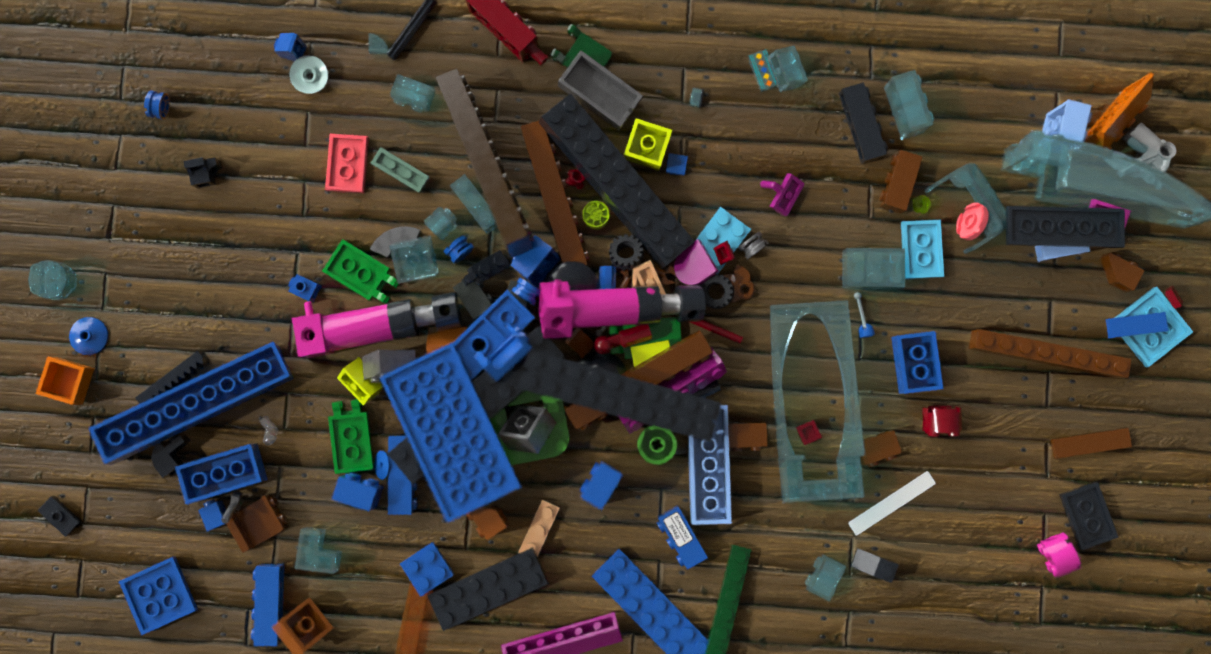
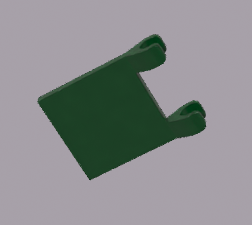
M571 24L568 27L567 33L577 38L566 56L554 49L551 53V58L568 68L581 50L604 67L613 52Z

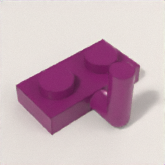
M787 173L781 185L774 181L763 180L760 186L777 192L770 207L782 216L787 217L805 183L793 174Z

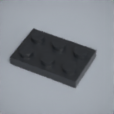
M1092 482L1059 494L1080 550H1085L1118 538L1098 482Z

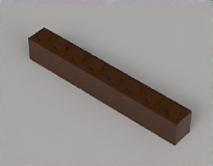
M539 121L520 126L562 262L576 261L588 266L587 262L590 261L587 250L583 251L581 245L584 243L582 233H578L576 229L579 223L576 214L572 215L570 210L573 204L570 196L566 197L564 191L568 188L565 179H561L559 172L562 171L559 160L555 161L553 156L556 153L554 143H549V135L539 124Z
M981 329L971 331L968 348L970 350L1117 379L1129 378L1132 360Z
M698 330L621 375L659 386L658 383L663 380L667 382L675 378L677 372L681 370L685 372L691 369L693 363L707 360L710 358L709 354L713 352L702 332ZM573 403L564 406L576 430L579 428L581 430L591 425V421L598 418V420H601L608 415V413Z

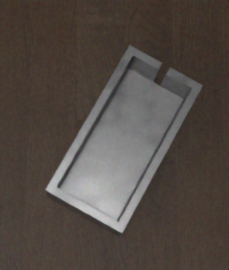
M581 50L558 81V87L568 94L571 93L577 101L617 130L621 129L643 97V95Z

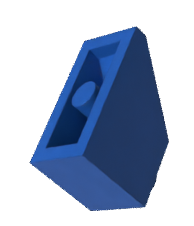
M280 33L279 38L274 43V51L278 56L292 61L302 57L307 47L295 33Z

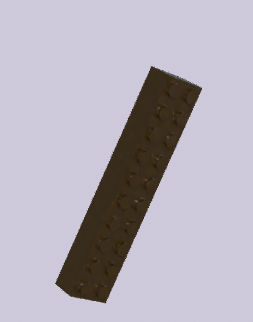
M458 69L436 77L511 257L533 249L531 242L534 239L464 74L460 75Z

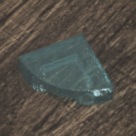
M369 33V53L387 54L388 47L386 43L377 35Z

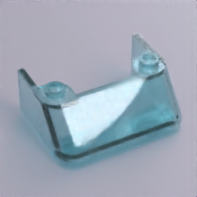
M974 163L965 164L924 190L927 193L950 179L954 186L958 188L966 187L976 203L978 202L987 207L989 212L988 222L983 230L986 237L963 250L964 254L977 249L1006 229V209L980 168Z

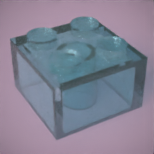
M431 235L394 242L389 246L398 283L434 277L439 273Z

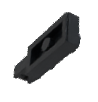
M501 250L472 265L467 270L468 274L461 281L465 287L474 281L480 285L508 269L511 265Z

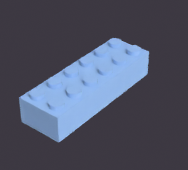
M721 405L717 420H712L715 428L711 442L688 436L690 522L692 525L731 524L728 405Z

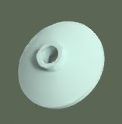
M302 56L295 60L290 68L291 83L302 93H317L324 88L328 81L327 67L317 57ZM309 73H313L312 79H307Z

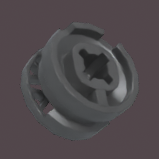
M759 231L738 248L740 251H744L745 257L748 260L769 243L762 238V234Z

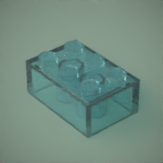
M915 70L893 76L884 86L901 140L924 133L933 125L934 121L933 114L927 107V96L921 89V78L916 74Z
M846 248L843 250V289H901L905 287V249Z

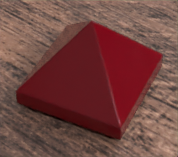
M728 241L713 248L720 265L735 258Z

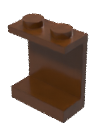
M270 494L262 496L258 501L233 514L229 523H227L242 553L251 550L288 528L287 517L284 513H280L277 507L279 504L274 496Z

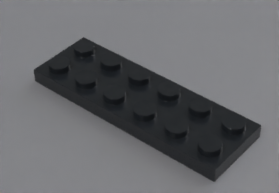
M1007 206L1006 245L1124 248L1125 209Z
M531 547L436 590L427 596L442 630L445 631L543 587L549 581L534 548Z

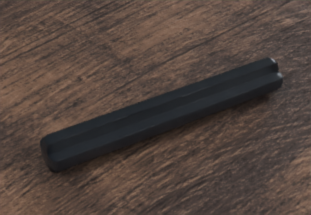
M424 0L388 50L387 56L392 60L398 58L436 5V0Z

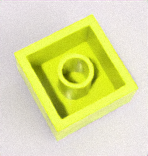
M635 119L624 153L625 159L660 171L672 130Z

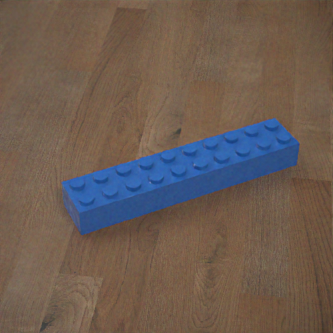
M273 341L88 429L104 464L114 465L294 378L278 344Z

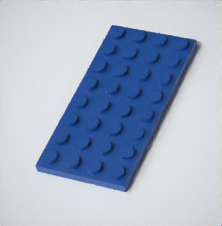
M453 343L380 377L447 523L521 487Z

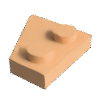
M650 260L633 268L632 288L658 286L660 294L665 295L666 293Z

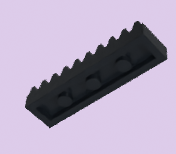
M196 351L135 397V399L141 404L177 387L178 383H185L184 378L190 379V374H197L196 369H203L202 364H210L209 357L204 351Z

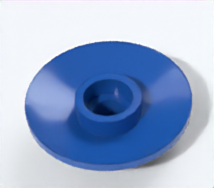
M93 317L79 319L73 324L69 333L71 346L83 355L97 354L106 346L108 341V330L105 324ZM85 332L88 333L87 339H84Z

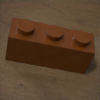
M900 150L896 155L893 154L890 162L892 169L885 178L887 186L885 190H882L879 201H882L881 208L901 214L907 210L923 156Z

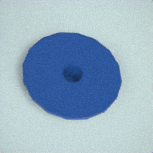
M379 451L374 461L375 473L379 479H385L389 473V458L384 451Z

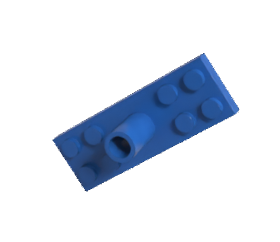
M508 290L453 342L470 381L484 369L474 357L478 353L476 344L479 341L486 343V347L481 353L488 358L512 336V333L506 327L508 324L512 328L517 326L522 331L535 319Z

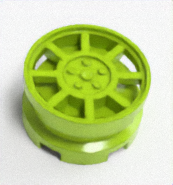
M592 201L584 207L583 221L586 226L598 230L607 225L609 209L603 202Z

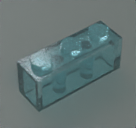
M465 174L450 185L486 234L497 227L489 205Z

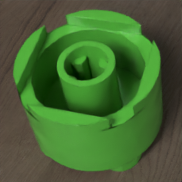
M651 425L640 433L637 440V448L640 455L647 462L662 464L674 456L677 442L672 431ZM657 439H660L659 443L662 446L655 450L652 441L656 442Z

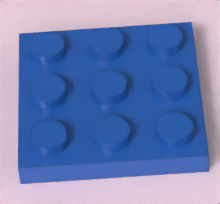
M175 556L119 581L141 635L198 610Z

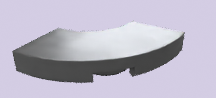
M413 227L390 229L375 240L370 250L389 258L391 253L400 247L414 248L421 230Z

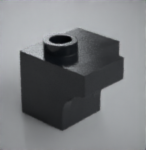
M201 157L183 161L191 186L199 189L216 185L215 174L218 170L223 169L220 160L215 157L209 159Z

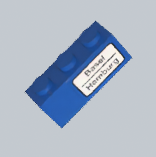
M678 505L657 516L659 519L657 525L662 533L666 531L669 536L666 541L672 550L674 548L677 550L679 555L676 558L681 567L685 565L688 570L708 558Z

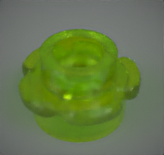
M924 195L915 197L912 201V208L916 213L925 214L931 207L929 198Z

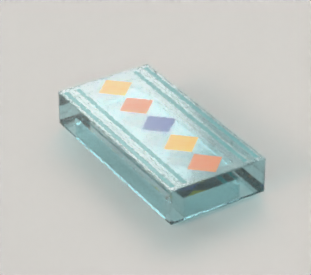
M767 50L749 55L748 59L760 91L779 86Z

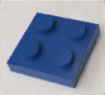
M434 541L400 563L420 597L454 575V572Z

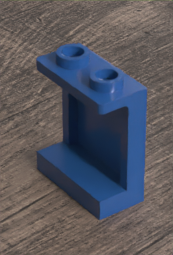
M509 324L506 326L512 333V336L490 357L486 358L480 351L474 355L481 366L496 381L532 348L527 343L529 338L517 326L515 328H512Z

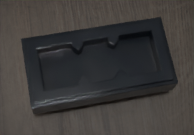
M51 496L38 509V512L65 537L69 536L81 523L55 496Z

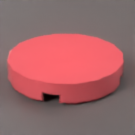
M978 202L966 206L964 214L961 213L958 217L956 231L960 235L959 237L965 240L977 238L987 225L989 212L987 207Z

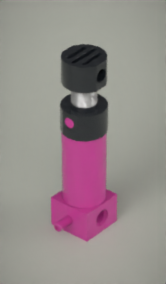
M556 280L554 282L540 283L538 314L544 338L571 337L572 328L657 325L661 322L662 315H675L677 322H697L704 319L705 294L701 285L676 286L674 294L665 295L660 294L658 286L570 291L568 282Z
M456 292L434 295L431 298V305L419 307L414 306L412 299L330 315L314 314L312 302H305L306 316L292 318L298 357L313 358L334 354V351L418 337L419 327L436 324L438 332L462 328V317ZM450 307V313L444 316V310Z

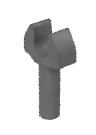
M234 491L231 495L230 505L221 519L223 523H229L235 510H240L243 499H241L243 492Z

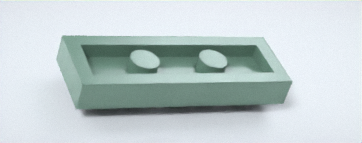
M381 147L371 161L373 166L418 193L422 192L430 179L428 175Z

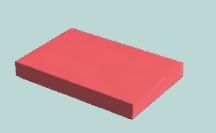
M330 134L326 191L365 192L368 136Z

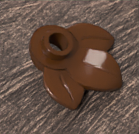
M736 265L734 275H723L731 281L734 287L732 303L737 302L741 298L749 299L754 295L755 287L750 282V273L744 267ZM743 286H747L749 288L748 293L742 292Z

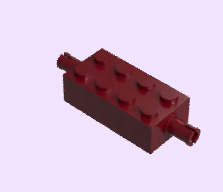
M466 0L469 12L522 63L529 56L535 59L540 66L548 60L549 57L538 48L537 32L530 25L526 26L522 22V17L517 12L513 14L509 10V5L504 0Z

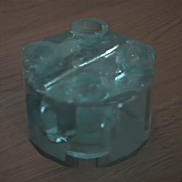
M45 260L31 266L28 282L30 291L33 294L42 298L62 300L69 297L68 295L75 290L77 278L75 272L68 265Z

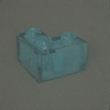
M305 527L300 530L295 569L331 574L339 571L342 551L323 549L326 529Z

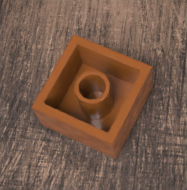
M309 597L278 621L272 629L292 654H303L331 631L333 626Z

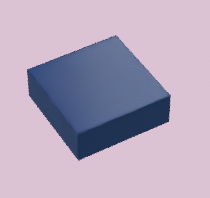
M669 153L666 173L684 176L688 156Z

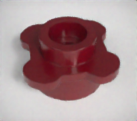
M578 169L569 170L567 172L566 184L582 189L585 177Z

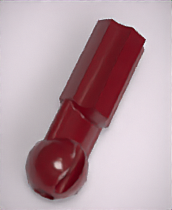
M638 325L619 331L617 335L611 337L600 336L594 342L595 351L604 355L619 346L625 348L652 339L650 328L648 325Z

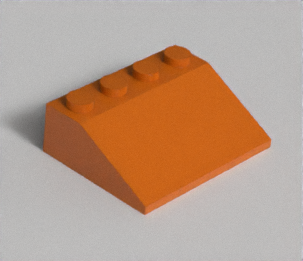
M1149 73L1126 87L1087 132L1085 141L1079 146L1094 158L1107 155L1112 149L1111 144L1114 141L1120 140L1124 135L1122 131L1126 127L1129 128L1136 121L1134 117L1138 113L1141 114L1148 107L1146 103L1151 98L1154 75Z

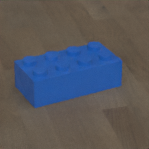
M257 443L248 444L175 467L186 505L268 480Z

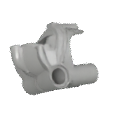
M1141 122L1122 138L1123 141L1137 152L1136 156L1131 158L1124 153L1116 151L1107 155L1103 161L1114 171L1117 170L1116 174L1119 178L1122 176L1141 178L1146 184L1154 185L1156 190H1160L1168 181L1166 171L1169 168L1171 158L1176 154V147L1171 142H1166L1164 139L1161 140Z

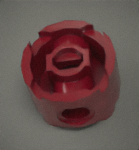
M949 405L922 407V431H925V434H928V436H940V433H946L948 436H960L962 431V407L955 406V409H951Z

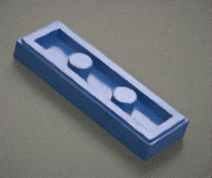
M1166 312L1106 319L1108 338L1168 331Z

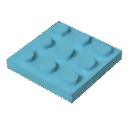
M1153 287L1115 317L1166 312L1168 331L1122 337L1145 367L1151 366L1193 333L1158 287Z

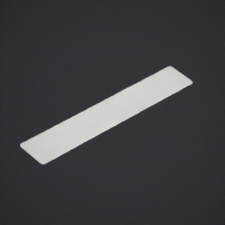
M926 471L851 520L848 524L855 535H859L936 483L929 472Z

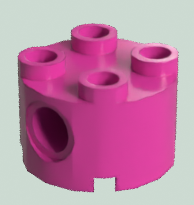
M1064 532L1042 540L1037 544L1041 555H1044L1048 560L1045 562L1048 571L1054 577H1062L1082 568L1071 542L1066 543L1065 539H1068Z

